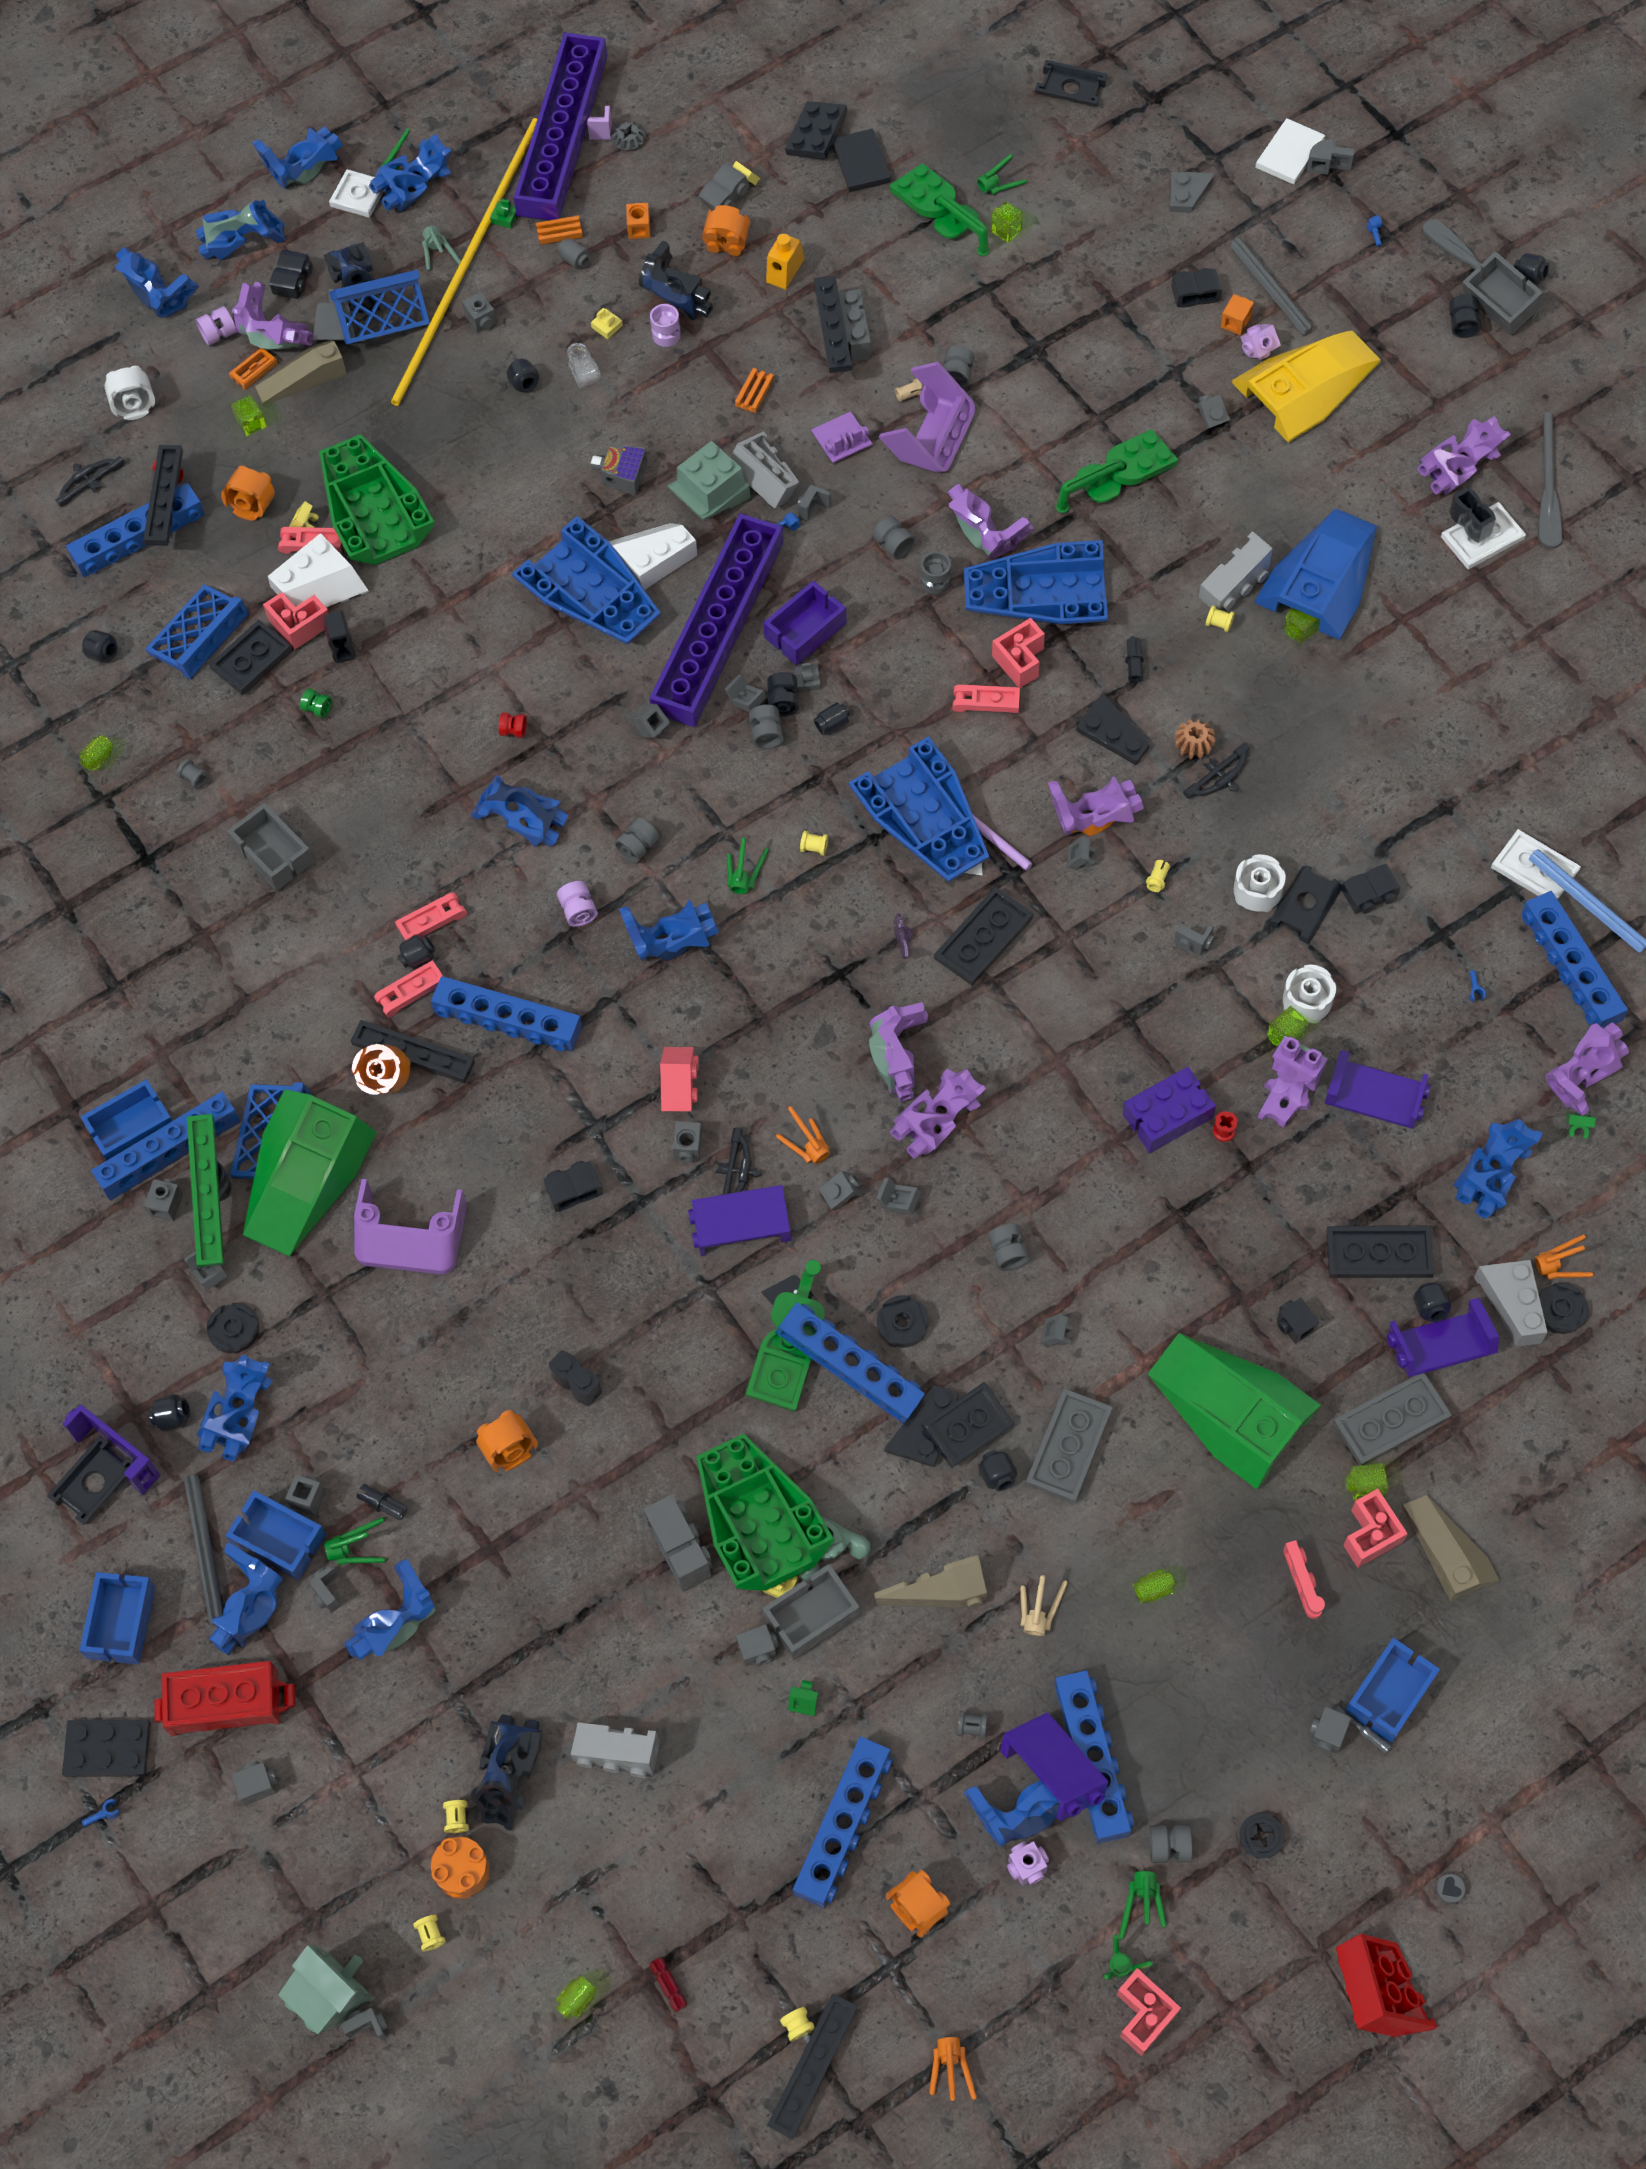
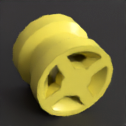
M805 2007L790 2012L780 2020L782 2026L787 2027L789 2031L788 2038L790 2042L802 2038L815 2029L813 2022L808 2021L806 2017L807 2010Z

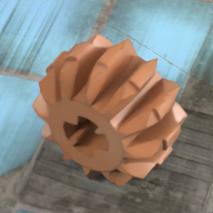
M1189 718L1187 724L1181 723L1179 725V730L1175 732L1176 749H1181V755L1188 753L1190 760L1194 755H1197L1200 759L1203 757V753L1209 755L1211 748L1215 745L1214 729H1209L1210 725L1208 722L1201 724L1200 718L1196 722Z

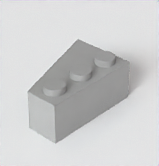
M763 431L738 443L730 458L742 468L744 481L762 496L769 505L777 508L789 501L799 481L785 462L781 463L776 456L778 451L774 446H769L765 440L767 435Z
M1253 531L1247 536L1249 542L1241 550L1236 548L1232 552L1234 557L1225 566L1221 563L1201 584L1199 598L1210 608L1214 605L1218 610H1229L1237 599L1248 595L1258 582H1264L1269 576L1273 548Z
M1525 1260L1479 1266L1474 1278L1486 1293L1490 1305H1493L1499 1314V1319L1515 1346L1542 1343L1548 1332L1531 1261Z
M577 1724L571 1750V1757L573 1761H577L576 1765L585 1768H592L593 1765L603 1766L604 1771L619 1773V1770L629 1771L631 1776L637 1778H646V1775H654L660 1747L656 1731L648 1730L646 1736L635 1734L632 1728H624V1731L610 1729V1726Z

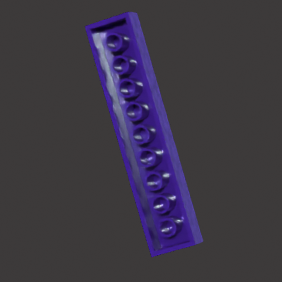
M565 32L563 34L514 195L517 216L544 220L560 219L587 128V119L590 118L608 57L605 38Z
M739 513L649 698L650 704H657L668 719L692 727L696 726L784 543L782 526Z

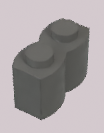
M725 163L716 172L713 179L705 185L699 197L702 203L711 210H715V206L719 205L734 207L735 200L747 192L749 182L745 175L728 163Z

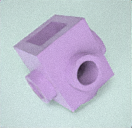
M1254 325L1247 329L1248 333L1241 336L1244 352L1248 357L1258 358L1259 360L1271 355L1270 351L1281 346L1273 325Z
M1034 1841L1028 1845L1026 1842H1022L1011 1849L1012 1853L1009 1854L1007 1868L1014 1880L1018 1879L1023 1886L1028 1882L1030 1885H1033L1045 1877L1044 1874L1047 1871L1046 1863L1049 1862V1859L1041 1846L1037 1848ZM1030 1856L1034 1862L1031 1865H1026L1023 1859Z

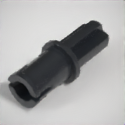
M1131 636L1126 641L1127 656L1125 662L1128 664V680L1137 683L1143 680L1142 663L1144 662V657L1141 655L1140 639Z
M363 1484L359 1488L367 1492L368 1495L358 1491L356 1498L375 1507L376 1512L382 1511L397 1520H402L406 1516L408 1508L390 1498L387 1492L381 1493L367 1484Z

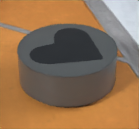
M1446 1874L1436 1884V1894L1444 1903L1455 1904L1465 1894L1464 1882L1457 1875Z

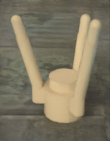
M1040 1576L1035 1609L1030 1610L1029 1615L1026 1587L1024 1585L1021 1586L1022 1619L1020 1626L1024 1627L1025 1633L1045 1636V1630L1050 1631L1052 1619L1068 1583L1066 1580L1062 1582L1047 1618H1045L1046 1613L1041 1611L1045 1576Z

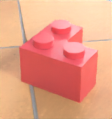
M283 592L263 604L270 623L291 644L294 650L325 630L323 617L329 614V612L315 594L296 607Z
M1029 618L992 642V657L1018 688H1022L1039 677L1040 662L1034 655L1044 649L1045 634L1032 618Z
M664 1047L660 1063L661 1111H692L693 1103H697L698 1089L693 1088V1079H697L699 1056H694V1047Z
M1379 1489L1355 1501L1351 1511L1362 1528L1347 1536L1343 1546L1357 1568L1404 1542L1408 1533Z
M1137 1968L1118 1990L1117 1996L1137 2013L1122 2031L1120 2037L1138 2054L1143 2056L1176 2017L1181 2007Z

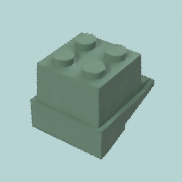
M712 441L677 467V480L667 485L703 521L728 508L732 509L751 498L750 487L744 481L742 468Z
M311 1944L307 1945L292 1965L295 1971L279 1993V1996L285 2001V2006L290 2011L297 2013L304 2020L305 2026L317 2034L339 2026L346 2021L345 2017L354 2012L360 2004L367 2001L372 2002L374 1999L353 1977L354 1973L363 1963L359 1956L354 1955L346 1967L343 1968L328 1952L322 1951L319 1946Z

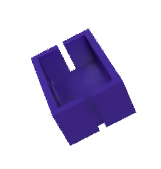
M813 580L763 622L764 638L778 650L782 648V654L797 666L847 624L846 607L832 595L828 598V592Z
M1189 1067L1182 1069L1124 1102L1123 1116L1134 1132L1138 1130V1137L1149 1153L1156 1151L1214 1117L1216 1105L1204 1088L1200 1090L1201 1084Z

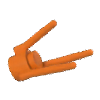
M789 1106L788 1110L809 1139V1142L804 1147L806 1153L782 1135L777 1134L776 1138L803 1157L807 1164L811 1161L815 1165L823 1162L831 1153L829 1151L830 1147L824 1141L813 1118L809 1119V1123L816 1138L810 1133L793 1107Z
M1583 1234L1535 1256V1264L1539 1275H1547L1548 1280L1554 1278L1593 1277V1272H1557V1269L1561 1268V1258L1583 1251L1585 1246L1582 1245L1561 1253L1558 1252L1586 1239V1236Z
M957 2037L938 2039V2048L933 2049L934 2062L930 2082V2095L935 2094L941 2060V2064L947 2065L950 2100L954 2101L956 2099L954 2064L959 2063V2058L972 2100H975L977 2096L965 2057V2047H960V2039Z

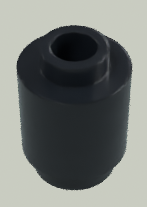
M836 702L818 713L813 721L817 730L822 735L826 733L831 734L849 723L848 717L850 713L844 704L840 705Z

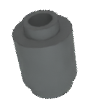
M569 238L564 239L560 243L558 253L566 262L576 269H582L589 264L590 251L584 246Z

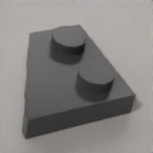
M1171 172L1170 212L1192 213L1197 205V201L1205 194L1207 186L1213 182V173Z

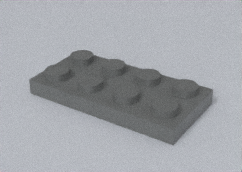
M1422 1373L1333 1419L1332 1423L1361 1467L1449 1420L1452 1415L1425 1373Z
M1063 1389L1027 1477L1026 1485L1075 1504L1113 1407Z

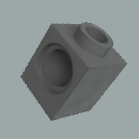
M675 1122L674 1159H678L681 1162L700 1160L701 1123ZM687 1140L693 1142L690 1146L682 1145Z

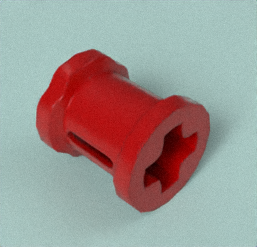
M1223 1111L1216 1116L1213 1135L1217 1140L1228 1142L1234 1138L1238 1119L1233 1113Z

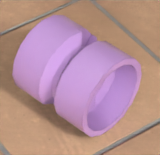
M660 304L654 307L650 313L654 342L663 347L675 345L681 337L677 309L669 304Z
M224 306L212 311L211 316L205 314L195 319L197 327L208 346L220 341L221 336L227 338L237 333L234 322ZM218 321L220 329L217 328L215 322Z
M570 882L558 890L557 897L570 926H583L592 922L597 917L598 911L593 900L590 899L591 894L585 882Z

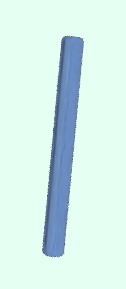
M1536 849L1530 855L1529 861L1636 951L1642 952L1646 948V939L1541 850Z

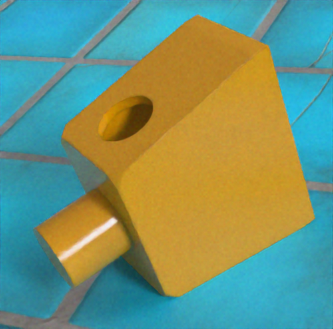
M780 234L767 256L766 283L785 290L787 289L804 261L802 244L799 239L787 234Z

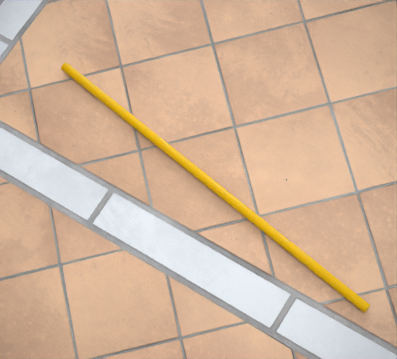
M533 118L391 400V403L395 406H399L491 223L490 217L497 202L503 199L530 145L537 118Z

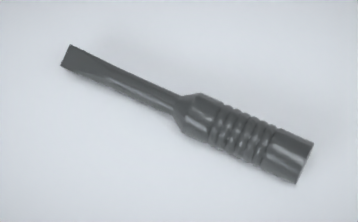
M1339 1706L1336 1707L1335 1711L1350 1716ZM1351 1717L1350 1723L1360 1730L1364 1738L1373 1743L1384 1754L1389 1752L1392 1748L1390 1743L1371 1728L1362 1726Z

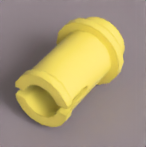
M1163 860L1155 861L1151 876L1146 879L1147 888L1150 891L1159 892L1165 887L1164 880L1170 869V865L1165 862L1164 867L1161 869Z

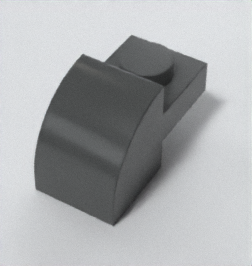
M1334 139L1322 140L1311 148L1306 172L1328 175L1329 168L1351 171L1355 149L1333 146Z

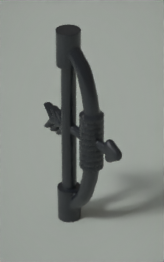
M119 456L116 459H104L88 464L82 469L81 464L74 463L73 470L78 472L73 474L62 487L60 496L55 499L56 503L60 507L86 487H89L93 492H95L96 488H102L97 480L111 470L115 471L125 464V461ZM109 464L91 478L88 477V475L94 472V469ZM84 478L86 479L85 482H83L82 484H80L79 486H77L75 489H73L72 491H70L69 493H67V491L69 490V488H70L74 483H78L79 481H81V480L84 479Z
M1242 743L1233 751L1232 755L1218 766L1212 758H1210L1209 763H1203L1211 772L1184 790V796L1190 799L1193 795H1208L1223 789L1226 785L1230 786L1229 790L1238 791L1237 784H1233L1231 781L1237 777V774L1245 764L1246 752L1250 750L1248 744ZM1236 758H1240L1234 769H1231L1225 775L1221 772ZM1216 774L1220 777L1213 786L1200 790V787Z
M733 1128L729 1163L717 1162L719 1168L715 1173L726 1174L723 1194L721 1195L729 1194L733 1172L739 1173L737 1181L739 1184L734 1193L743 1191L745 1184L748 1182L749 1175H753L754 1178L761 1176V1171L757 1168L750 1170L749 1146L742 1136L743 1129ZM741 1144L743 1159L741 1160L740 1168H734L738 1145Z

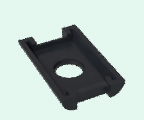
M1046 60L1043 66V74H1046L1043 84L1037 83L1035 93L1097 107L1099 104L1097 94L1100 87L1105 88L1108 74ZM1066 83H1075L1078 85L1079 91L1069 94L1064 92L1062 87Z
M1302 866L1268 924L1278 928L1280 923H1283L1301 932L1299 940L1310 944L1341 892L1342 884L1335 878L1330 882L1312 873V867ZM1302 893L1312 894L1316 899V904L1310 909H1304L1298 905L1297 897Z
M99 1436L47 1495L57 1506L63 1502L78 1515L75 1519L82 1525L87 1523L126 1478L124 1472L134 1462L129 1457L122 1461L108 1449L111 1445L102 1436ZM92 1474H100L105 1480L104 1487L96 1493H90L84 1487L86 1478Z

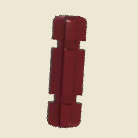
M662 1957L656 1958L649 1964L654 1975H657L656 1979L667 1999H670L669 2003L675 2012L681 2011L687 2006V2002L683 1994L679 1993L680 1989L670 1970H667L668 1967Z

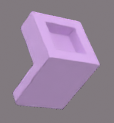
M605 106V117H590L587 119L589 140H611L612 120L610 106Z

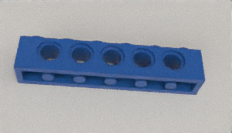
M188 483L177 488L170 533L205 515L200 500ZM149 503L66 545L72 561L83 578L146 546L143 539Z
M1552 890L1526 901L1522 910L1524 923L1531 927L1536 942L1545 949L1548 961L1557 968L1562 983L1569 987L1574 1002L1583 1009L1588 1024L1597 1023L1600 1027L1604 1028L1612 1022L1614 1024L1622 1022L1628 1011L1627 1007ZM1543 920L1549 921L1551 924H1546ZM1555 940H1560L1564 944H1559ZM1568 960H1573L1577 964H1572L1568 962ZM1580 980H1586L1589 984H1584ZM1593 1000H1599L1602 1004H1597Z
M441 976L431 999L433 1010L440 1017H453L459 1019L464 1024L471 1025L474 1023L481 1025L488 1031L498 1030L513 1038H518V1036L526 1038L531 1043L537 1045L541 1043L550 1045L558 1051L567 1050L572 1052L582 1029L580 1015ZM457 1001H465L461 1005H455ZM482 1007H487V1008H488L487 1010H485V1011H483V1012H479V1011H478V1010H479L480 1008H482ZM504 1014H511L508 1018H501ZM528 1020L534 1021V1022H533L532 1024H530V1025H525V1024H524V1023H525L526 1021H528ZM550 1027H557L555 1031H547Z
M223 1091L92 1169L91 1172L110 1201L189 1154L187 1116L213 1114L215 1137L240 1123L241 1121Z
M796 1302L775 1333L903 1424L925 1394L921 1391V1387L912 1380L907 1381L899 1375L900 1372L891 1365L886 1366L881 1363L874 1352L868 1349L863 1350L857 1346V1341L847 1334L843 1336L836 1331L833 1323L826 1319L821 1320L815 1316L812 1308ZM805 1325L811 1326L815 1331V1335H806L802 1327ZM824 1341H832L836 1346V1350H827L824 1346ZM853 1356L857 1360V1366L848 1365L845 1357ZM867 1371L876 1372L879 1380L877 1382L870 1381L867 1377ZM888 1387H897L900 1391V1396H891Z
M1087 1670L1056 1677L1054 1685L1068 1736L1087 1758V1753L1092 1750L1101 1753L1102 1759L1100 1761L1091 1762L1110 1784L1106 1788L1104 1800L1096 1806L1091 1805L1087 1807L1096 1842L1101 1844L1129 1837L1131 1833L1130 1828L1134 1827L1131 1812L1125 1811L1123 1801L1127 1800L1123 1784H1118L1116 1774L1119 1773V1767L1116 1757L1111 1758L1108 1747L1112 1746L1109 1731H1104L1101 1723L1102 1720H1105L1102 1705L1096 1704L1094 1694H1097L1094 1677L1089 1678ZM1081 1697L1087 1701L1088 1705L1085 1708H1077L1073 1704V1700ZM1083 1724H1090L1094 1727L1095 1732L1091 1735H1085L1081 1732L1080 1727ZM1112 1804L1115 1806L1117 1813L1113 1816H1108L1103 1813L1102 1806Z
M861 1736L859 1737L794 1885V1896L821 1908H825L827 1902H833L838 1887L834 1886L838 1876H844L849 1861L845 1860L849 1850L854 1851L859 1842L860 1835H857V1831L861 1824L866 1825L871 1810L868 1809L871 1799L876 1800L882 1788V1784L879 1783L883 1773L887 1775L891 1768L893 1759L889 1758V1748ZM869 1766L875 1772L871 1777L864 1778L859 1774L862 1767ZM860 1792L864 1796L863 1800L859 1803L850 1802L848 1799L850 1793ZM842 1817H848L853 1823L849 1828L842 1829L838 1827L837 1821ZM832 1842L838 1843L841 1846L840 1852L836 1855L827 1853L826 1847ZM820 1868H825L830 1872L829 1878L824 1881L817 1880L814 1874Z

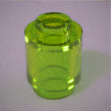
M103 735L93 737L79 753L81 765L88 770H97L112 753L113 744Z
M1162 1568L1138 1578V1582L1133 1583L1135 1593L1142 1604L1145 1602L1152 1603L1172 1594V1587L1175 1586L1171 1573L1169 1571L1165 1572Z
M579 1975L576 1980L572 1979L555 1999L559 2004L556 2009L566 2019H569L571 2016L577 2019L593 2000L596 1988Z

